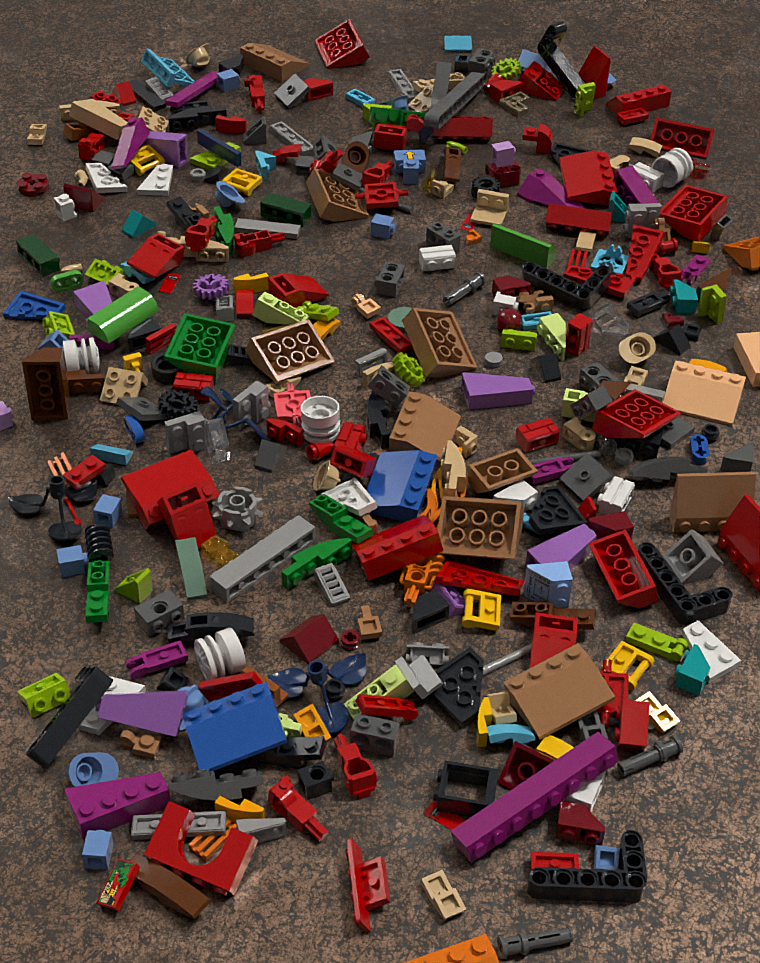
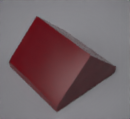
M66 183L63 185L64 194L69 195V199L73 200L76 208L94 212L105 200V197L93 190Z
M321 614L307 618L280 638L279 642L309 665L310 662L316 660L339 642V638L326 616Z
M515 741L497 783L514 789L554 762L555 759Z

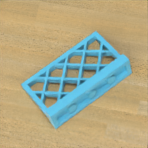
M150 49L145 50L141 62L166 87H172L173 83L189 86L195 82L172 59L159 57Z

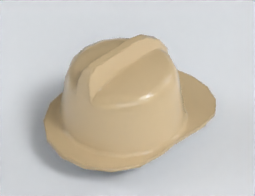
M207 43L191 50L186 56L185 62L192 64L196 68L207 65L209 63L207 52L210 44Z
M642 332L633 334L619 344L620 356L624 361L631 364L640 363L649 358L656 349L654 339L649 334Z
M330 460L322 463L316 472L313 482V488L316 491L333 489L337 483L341 482L339 471L330 464Z

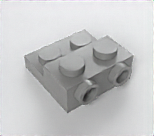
M660 203L628 204V211H625L626 224H623V233L626 234L627 238H632L633 225L656 229L654 219L660 217Z
M255 381L233 399L234 423L247 418L258 424L269 415L271 404L268 401L270 389L267 385ZM242 423L240 425L234 426V428L241 430L248 424Z
M200 411L164 422L166 446L169 454L185 449L196 452L207 448V443L210 442V436L206 431L209 428V422Z

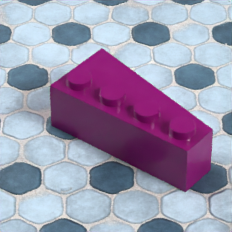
M633 166L616 171L614 180L617 195L627 207L628 204L659 203Z
M161 772L64 789L67 806L83 840L86 839L88 830H111L133 821L134 815H149L164 809L168 801H170L169 788Z

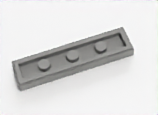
M401 69L388 71V77L401 95L409 96L406 101L410 103L419 94L417 90L412 87L411 82Z
M281 121L270 125V131L288 145L301 144L300 154L302 156L314 153L313 145Z
M240 218L237 219L234 227L235 232L250 234L268 230L270 234L283 232L285 238L298 239L301 230L300 225Z
M226 811L193 812L196 815L186 837L226 835ZM162 814L134 815L131 829L132 840L151 839Z

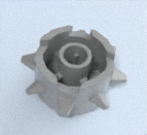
M236 486L233 487L234 490L222 491L218 501L212 502L213 505L218 507V511L212 517L219 519L222 528L240 532L249 531L250 527L257 521L258 515L264 514L257 509V506L263 499L255 497L252 494V490L245 487Z

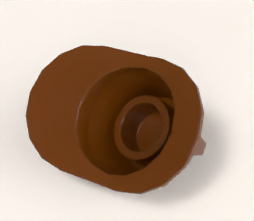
M360 141L350 143L345 151L342 164L362 173L369 158V149Z

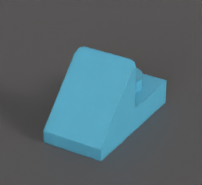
M257 150L255 151V165L259 175L262 176V180L268 179L270 170H276V157Z

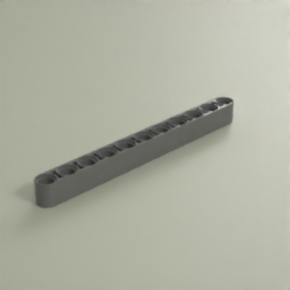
M471 72L425 114L424 126L440 129L486 84V74Z

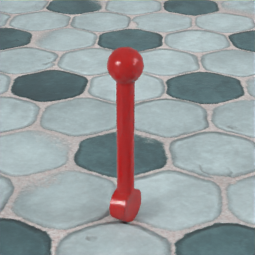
M65 497L63 502L68 505L74 518V524L82 525V520L77 517L70 503L71 499Z

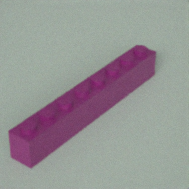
M599 732L595 733L451 830L455 847L471 863L477 858L482 857L493 847L501 844L512 834L520 831L531 821L539 818L547 810L558 805L566 797L575 793L582 786L618 763L615 745Z

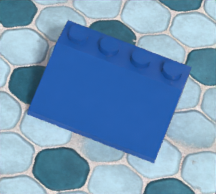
M421 450L381 452L366 490L375 500L378 507L370 513L402 522L419 517L435 471L438 455Z
M267 681L183 713L185 726L199 770L209 769V772L215 771L288 743Z

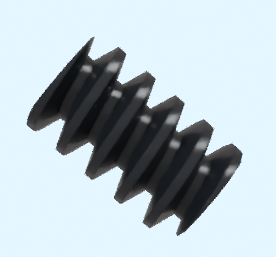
M90 525L85 528L84 533L89 562L97 560L111 561L114 558L109 527L106 525Z

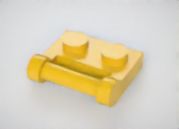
M147 144L137 150L129 163L135 165L136 173L141 176L157 165L165 164V160ZM155 159V161H153V162H151V163H149V164H146V165H144V166H141L142 164H144V163H146V162H149V161Z
M236 168L222 181L230 184L237 191L243 192L244 195L250 196L252 191L262 183V176Z
M466 589L463 595L465 612L462 617V626L465 628L474 626L498 631L500 627L501 595ZM474 600L479 601L478 617L472 616Z
M624 641L620 642L608 658L612 660L611 671L616 673H626L636 660L641 662L633 674L629 676L628 690L630 691L636 688L637 681L646 669L650 668L655 662L651 655Z

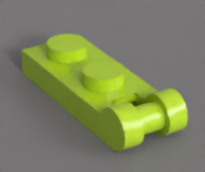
M305 301L302 303V306L296 307V309L309 315L308 319L329 321L340 313L338 307L318 305L317 303L311 304L310 301Z
M637 623L632 624L625 639L627 643L673 661H680L683 657V651H686L688 647V642L683 638L676 639Z

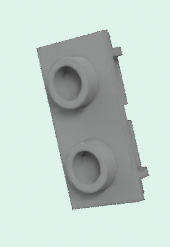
M413 642L406 647V653H410L406 654V662H410V664L421 655L429 658V663L433 666H443L449 662V656H445L449 654V647L444 644L435 643L432 646H427L420 642Z

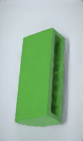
M499 224L492 225L491 248L528 262H534L546 269L554 262V245Z
M137 286L88 317L89 333L109 344L159 311L158 305L149 292Z

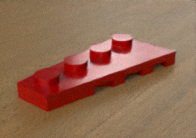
M633 225L626 277L631 278V275L637 276L636 281L642 282L664 238V231Z
M569 265L563 273V277L583 285L593 271H591V268ZM622 273L611 275V284L604 292L624 299L635 284L637 276L631 275V278L624 277Z
M450 560L445 562L436 575L435 580L437 584L489 591L509 596H519L524 586V580Z

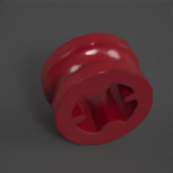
M354 630L344 631L341 634V647L346 651L356 650L360 644L359 634Z

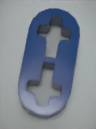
M133 415L125 416L123 418L124 425L135 444L144 442L145 435L137 419Z
M693 435L689 444L691 460L695 464L704 465L708 462L709 457L707 439L703 435Z

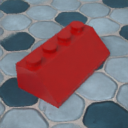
M664 84L616 96L606 102V106L615 114L640 107L649 112L668 107L672 91Z
M656 117L650 140L662 145L661 149L670 151L674 148H681L689 155L707 159L713 143L715 129Z
M549 203L545 223L552 229L562 227L566 231H573L575 229L583 232H596V235L605 236V234H609L612 212Z
M626 529L588 543L619 604L642 608L659 601L656 585Z

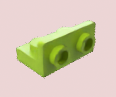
M594 82L578 85L574 111L580 117H583L584 111L592 110L596 88Z
M95 258L86 271L85 276L95 282L105 281L107 287H109L108 281L118 273L124 275V271L119 266L114 267L105 260L100 261Z
M717 284L702 288L698 315L700 317L709 315L716 324L723 323L727 295Z
M48 311L47 316L43 318L42 327H44L46 337L57 329L68 340L70 335L75 334L67 314Z
M503 329L500 347L535 351L537 333Z
M54 673L17 691L19 699L27 705L32 717H36L65 703L71 695L66 680L58 673Z

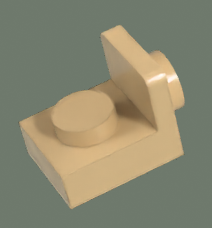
M431 181V194L444 199L454 189V185L446 181Z
M459 426L456 429L455 443L463 446L462 456L467 458L476 452L478 436Z

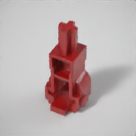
M251 75L244 79V86L248 87L251 105L255 106V110L258 113H261L265 106L262 76Z
M102 132L98 134L91 133L87 138H82L78 143L79 158L87 160V162L92 161L96 153L104 148V139L107 135Z
M336 149L334 152L329 150L321 160L315 159L309 165V175L314 168L331 173L344 155L342 149Z
M391 161L385 164L378 162L375 167L365 170L361 178L362 187L365 188V184L384 183L388 180L390 170L394 167Z
M211 215L208 219L201 218L196 225L187 229L185 242L190 247V251L199 253L200 249L208 246L209 238L214 235V225L218 222L214 215Z
M263 230L245 235L244 233L234 234L233 239L235 240V248L239 256L246 257L258 251L272 249L273 243L282 242L285 240L283 232L270 234L268 230Z
M656 253L652 260L653 273L658 277L660 287L666 288L669 291L670 286H673L674 279L683 281L682 271L679 267L672 265L668 257L661 258Z
M338 734V738H335L333 741L337 747L338 763L342 771H344V785L350 795L357 796L358 799L371 796V791L375 790V787H377L376 782H378L374 767L369 760L362 758L356 743L350 744L346 735Z
M287 775L285 777L282 776L280 781L269 790L267 802L300 833L307 829L318 841L324 840L329 831L316 819L318 811L294 789V785L290 782L291 779Z

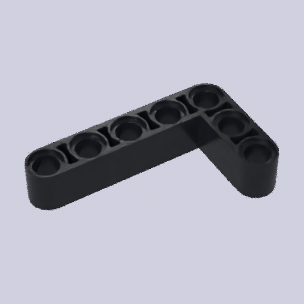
M560 21L548 26L537 46V50L569 95L576 99L578 85L586 83L558 47L567 32L565 22Z
M531 261L525 262L521 267L524 281L530 282L531 286L581 310L590 309L611 284V270L606 265L597 267L583 285Z
M643 542L639 545L638 553L656 585L657 594L678 623L690 625L696 621H703L729 611L733 593L729 588L717 587L690 595L652 543Z
M86 665L81 669L74 679L79 685L27 750L26 755L43 769L52 762L111 686L113 679L97 666Z
M627 830L622 834L619 846L620 870L535 867L529 872L527 893L534 899L639 902L644 897L647 885L643 838L635 830Z

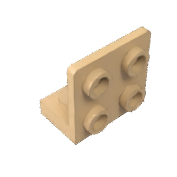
M427 85L408 104L409 107L414 111L427 113L430 110L433 88Z
M142 106L135 118L142 117L149 131L165 132L168 120L163 116L157 115L151 109Z
M478 189L477 203L470 221L477 224L491 226L499 224L502 226L508 211L509 194Z
M108 367L100 401L116 404L118 397H138L140 387L147 386L148 379L142 372Z

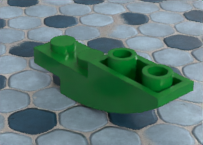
M370 107L369 122L407 126L406 118L409 115L415 114L424 121L426 113Z
M220 206L213 207V214H211L218 219L215 239L217 242L229 247V256H231L235 244L233 239V218L230 213L224 214Z
M325 494L319 495L309 502V506L319 519L340 539L350 538L359 544L373 536L372 528L350 516L347 507Z
M341 538L326 541L304 549L292 556L291 565L282 571V586L288 590L308 575L313 574L316 568L333 563L335 566L342 560L347 559L352 554V539Z
M97 560L89 562L86 623L108 621L110 609V561Z

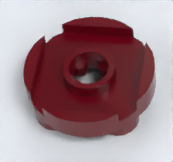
M24 173L22 178L17 181L18 191H21L22 195L34 197L39 196V193L42 191L43 194L49 190V182L45 174Z

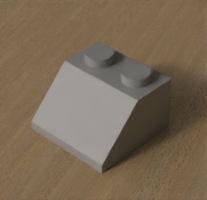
M692 529L663 555L683 584L710 577L724 564L707 540Z

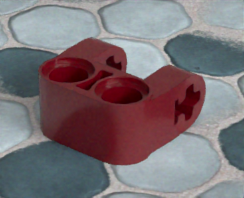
M516 160L508 166L497 167L494 163L485 165L486 177H494L495 180L500 182V187L520 184L521 167Z

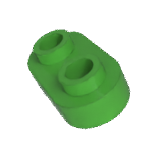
M78 270L64 272L53 276L50 280V286L55 292H62L81 286L84 282V277Z

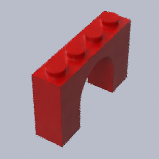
M168 801L144 855L161 866L165 865L172 868L171 872L183 878L187 874L193 877L192 882L205 887V884L208 883L214 886L213 891L226 896L227 892L235 895L258 840L254 836L232 827L220 854L213 861L205 865L190 864L184 855L183 845L196 814L187 808Z

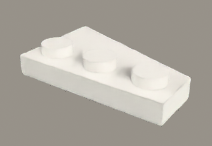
M86 163L85 169L97 193L127 192V186L121 184L117 177H113L111 171L102 163Z
M157 165L137 189V195L169 196L173 165Z
M355 477L321 493V495L325 494L344 505L349 512L358 516L370 513L378 508L375 500Z
M696 621L683 628L682 636L688 642L689 649L691 650L693 645L697 644L710 666L708 684L740 666L741 660L700 621Z
M111 677L113 682L104 695L145 692L146 688L142 684ZM95 705L78 729L100 735L114 721L98 718V711H96Z

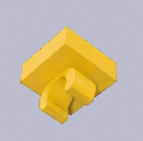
M140 352L123 356L124 370L136 372L143 370Z

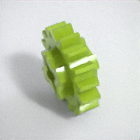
M505 58L504 61L500 60V63H495L496 66H493L491 70L492 75L499 74L503 80H513L514 77H518L517 74H521L522 68L520 61H517L516 58L514 60L512 58Z
M402 352L393 358L392 362L394 363L395 371L404 382H410L415 387L425 382L426 377L424 372H422L423 369L415 358H409L406 353L403 354Z

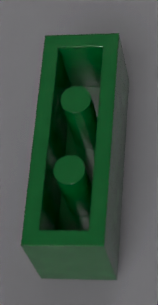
M268 193L260 202L261 216L302 227L311 218L310 203Z
M34 234L16 240L18 254L42 277L60 271L59 256L52 252L50 247L46 246L40 238L38 239Z

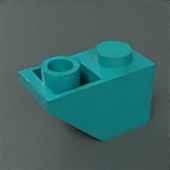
M674 279L673 286H670L669 292L671 293L670 296H672L671 305L674 306L675 313H696L698 303L696 290Z
M694 644L690 651L687 650L682 660L684 663L677 666L674 676L677 677L675 686L699 696L708 680L710 666L700 647Z

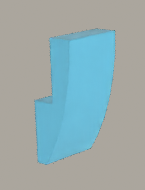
M127 262L119 265L129 277L136 276L143 284L155 280V278L148 277L145 273L133 269Z
M497 724L487 726L490 743H503L507 739H511L513 744L515 741L527 745L530 741L535 740L530 727L524 725Z

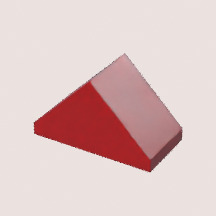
M130 81L115 85L112 92L122 101V106L136 103Z

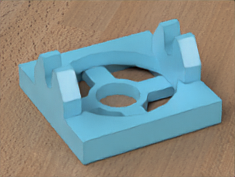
M614 244L607 250L599 249L590 266L591 271L594 272L597 267L606 265L610 268L611 275H616V273L624 274L629 256L622 254L620 246L615 250ZM603 257H605V258H609L610 260H607V261H606V259H604V260H600V259L603 258ZM615 260L621 261L622 265L616 264Z

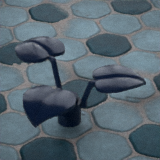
M209 386L203 388L201 394L209 397L219 406L215 415L208 421L209 428L207 430L213 436L221 430L225 432L229 428L247 423L258 433L261 439L267 441L261 428L247 418L225 426L227 421L224 416L233 407L232 396L223 388L220 389L224 398L230 402V406L226 409L221 399Z
M360 653L339 660L332 666L331 672L322 661L314 660L309 663L308 672L306 673L300 668H288L275 674H269L268 679L288 693L287 699L299 697L303 693V687L308 686L310 680L313 684L320 686L325 706L319 707L316 710L328 732L331 734L338 733L347 724L348 710L341 702L329 705L324 688V683L328 678L327 674L332 679L341 680L342 684L347 686L360 683L365 678L367 672L366 654Z

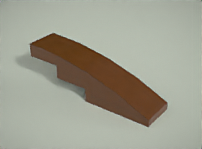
M138 853L129 860L140 866L134 881L140 884L143 891L158 897L162 905L195 919L210 903V899L191 884L156 862Z

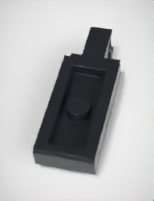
M667 290L658 294L653 291L628 302L627 309L638 317L668 303L671 293Z

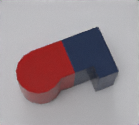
M411 114L406 118L407 128L417 132L419 140L425 143L433 133V128L425 127L424 121L415 114Z

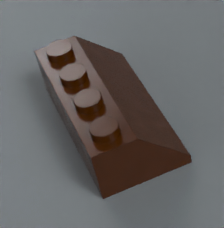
M44 347L22 359L31 419H68L71 404L63 348Z

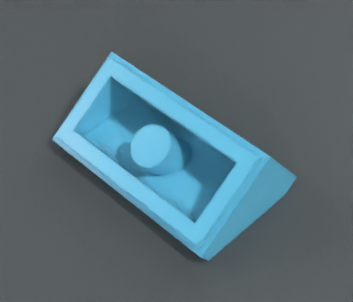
M444 36L445 52H471L472 38L471 36Z
M101 444L90 448V454L99 460L127 465L133 455V451Z

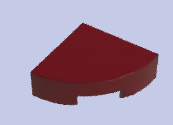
M671 313L662 314V319L668 328L678 324L684 326L685 321L680 316L677 318L671 316Z

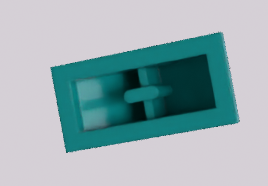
M613 191L610 197L608 212H612V221L626 223L625 211H628V207Z
M132 210L122 228V233L133 239L156 226V222Z

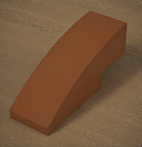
M78 121V123H65L63 135L73 141L87 138L91 133L98 134L100 131Z

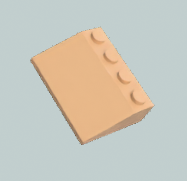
M675 361L663 403L684 415L733 426L746 377L683 361Z

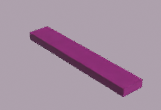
M211 71L165 100L166 105L176 108L182 106L216 84L217 73L220 72Z

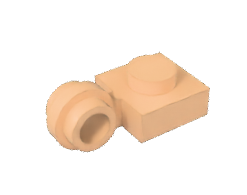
M355 294L351 298L353 306L357 307V310L367 319L381 312V307L371 298L365 300L362 294Z

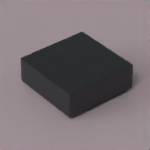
M685 323L683 332L687 339L698 341L702 327Z

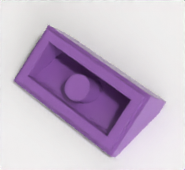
M434 582L429 592L437 589L450 605L449 618L463 614L465 612V600L454 586Z

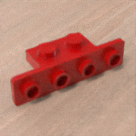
M350 838L347 839L348 849L345 852L350 865L348 876L352 882L350 896L355 908L353 919L355 924L367 933L371 931L369 910L391 903L386 864L381 856L363 863L361 848Z

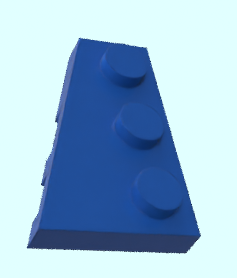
M20 290L3 312L4 318L43 320L47 316L48 311L62 314L66 307L64 303Z

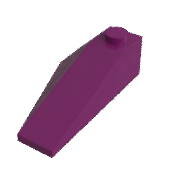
M134 117L127 121L128 123L123 128L111 166L112 169L125 168L150 134L142 117Z
M540 168L528 174L517 192V196L531 203L535 201L540 202L544 207H547L550 203L584 208L579 201L568 200L565 188L551 174Z

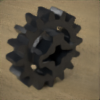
M175 389L172 392L167 390L166 394L161 393V397L158 399V409L161 410V414L166 413V417L172 416L175 419L176 417L197 412L198 400H195V396H189V392L183 393V390H180V392H177Z

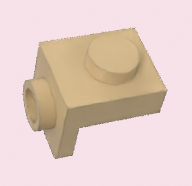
M507 691L487 695L493 713L492 721L495 725L517 722V714L510 705V697Z

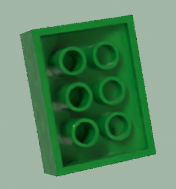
M184 313L164 355V359L186 373L213 376V382L216 384L229 354V346L234 342L235 324Z

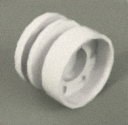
M674 148L657 158L653 162L652 168L665 174L662 186L670 188L692 173L693 161L685 150Z
M93 337L89 338L90 346L85 345L84 338L81 339V347H77L75 340L63 341L67 372L84 368V370H87V374H90L89 367H93L94 374H99V353Z
M314 396L306 399L301 404L304 439L310 443H326L336 440L340 432L339 403L328 396Z
M232 628L216 632L215 641L210 635L205 636L204 640L202 638L195 640L196 659L207 680L225 677V669L232 675L246 667L242 645Z

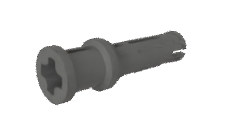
M476 272L472 278H467L463 285L443 297L444 303L449 300L445 305L450 306L467 293H473L477 287L485 285L486 279L481 272Z
M672 735L669 740L662 743L656 742L651 749L618 762L617 769L622 776H626L656 761L664 762L674 754H682L683 745L676 735Z
M571 927L529 935L519 932L516 936L504 938L503 936H498L497 948L501 959H506L508 955L518 953L526 955L529 953V950L573 943L574 937Z

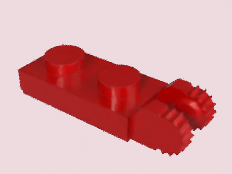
M359 694L356 699L361 713L367 716L403 717L404 720L408 721L414 720L419 716L418 710L414 708L413 701L409 699Z

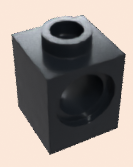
M323 761L298 769V785L307 801L332 792L334 775L330 768L327 769Z

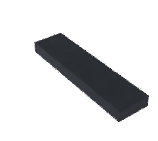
M134 79L130 81L134 95L154 112L167 107L164 100L139 80Z

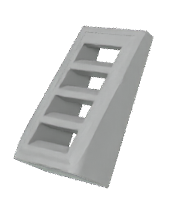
M157 77L145 81L146 87L165 101L173 96L172 92Z
M232 295L217 297V320L223 322L234 320Z
M333 563L314 570V579L331 606L350 600V595Z
M285 818L236 820V829L254 836L258 843L287 836Z

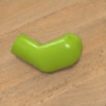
M448 141L445 146L459 148L462 154H466L468 151L466 146L452 141Z

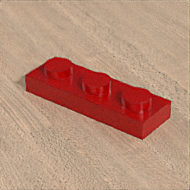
M385 317L369 323V328L396 352L405 353L414 349L410 339Z
M253 671L201 681L198 689L209 702L263 682Z

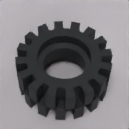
M491 176L474 178L472 181V196L475 199L477 198L478 189L499 192L500 182L495 180L494 177L491 178Z

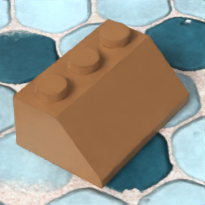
M516 448L470 464L467 482L476 493H483L536 475L538 470Z

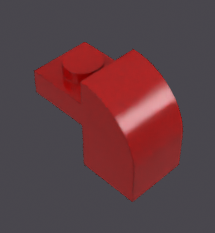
M539 124V129L524 127L522 140L537 142L536 152L550 154L553 133L544 124Z

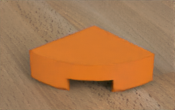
M474 229L468 232L466 236V244L468 246L482 242V237Z

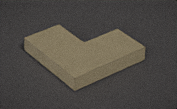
M518 92L500 99L499 105L518 117L529 112V108L524 104L530 102V97L522 92Z

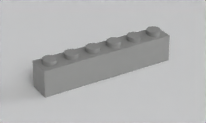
M299 515L289 520L278 530L273 531L272 534L260 540L250 549L245 550L240 556L229 561L221 569L213 572L210 575V590L228 603L288 561L292 556L315 542V526Z

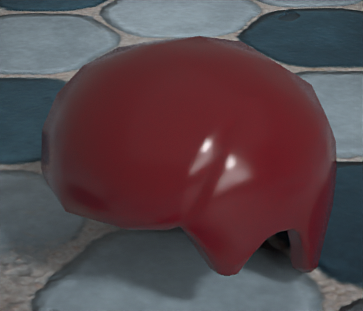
M504 309L497 314L496 328L500 332H503V329L509 330L513 328L516 330L522 324V316L515 309Z

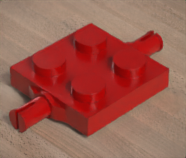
M396 182L365 184L364 193H355V200L364 199L367 209L398 207L399 197L408 196V189L398 190Z
M604 659L603 670L599 671L616 700L597 709L598 715H601V724H604L605 720V728L609 727V716L616 715V707L620 706L623 699L628 700L629 674L611 671V659H608V666L607 659Z

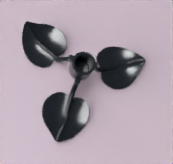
M57 475L49 478V487H46L44 498L38 494H24L19 496L8 495V500L14 511L19 514L30 515L38 513L40 507L45 506L50 493L53 499L58 500L61 523H56L49 527V536L59 541L75 540L80 537L82 527L80 524H74V521L65 523L62 498L65 495L68 499L72 498L75 502L91 501L97 495L98 482L97 479L88 481L78 489H75L72 486L67 487L65 478Z

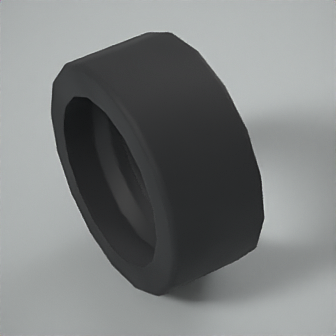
M166 352L160 353L151 362L153 378L161 383H174L177 372H186L178 367L172 370L160 369L163 366H175L164 359Z

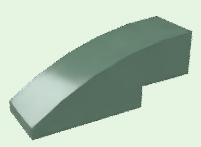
M195 537L175 540L176 554L187 601L207 597L206 584Z

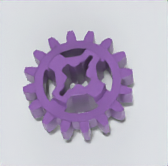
M205 274V277L200 276L193 283L194 294L197 297H202V299H217L218 296L223 297V294H228L230 290L229 280L226 279V276L221 277L220 274L217 276Z

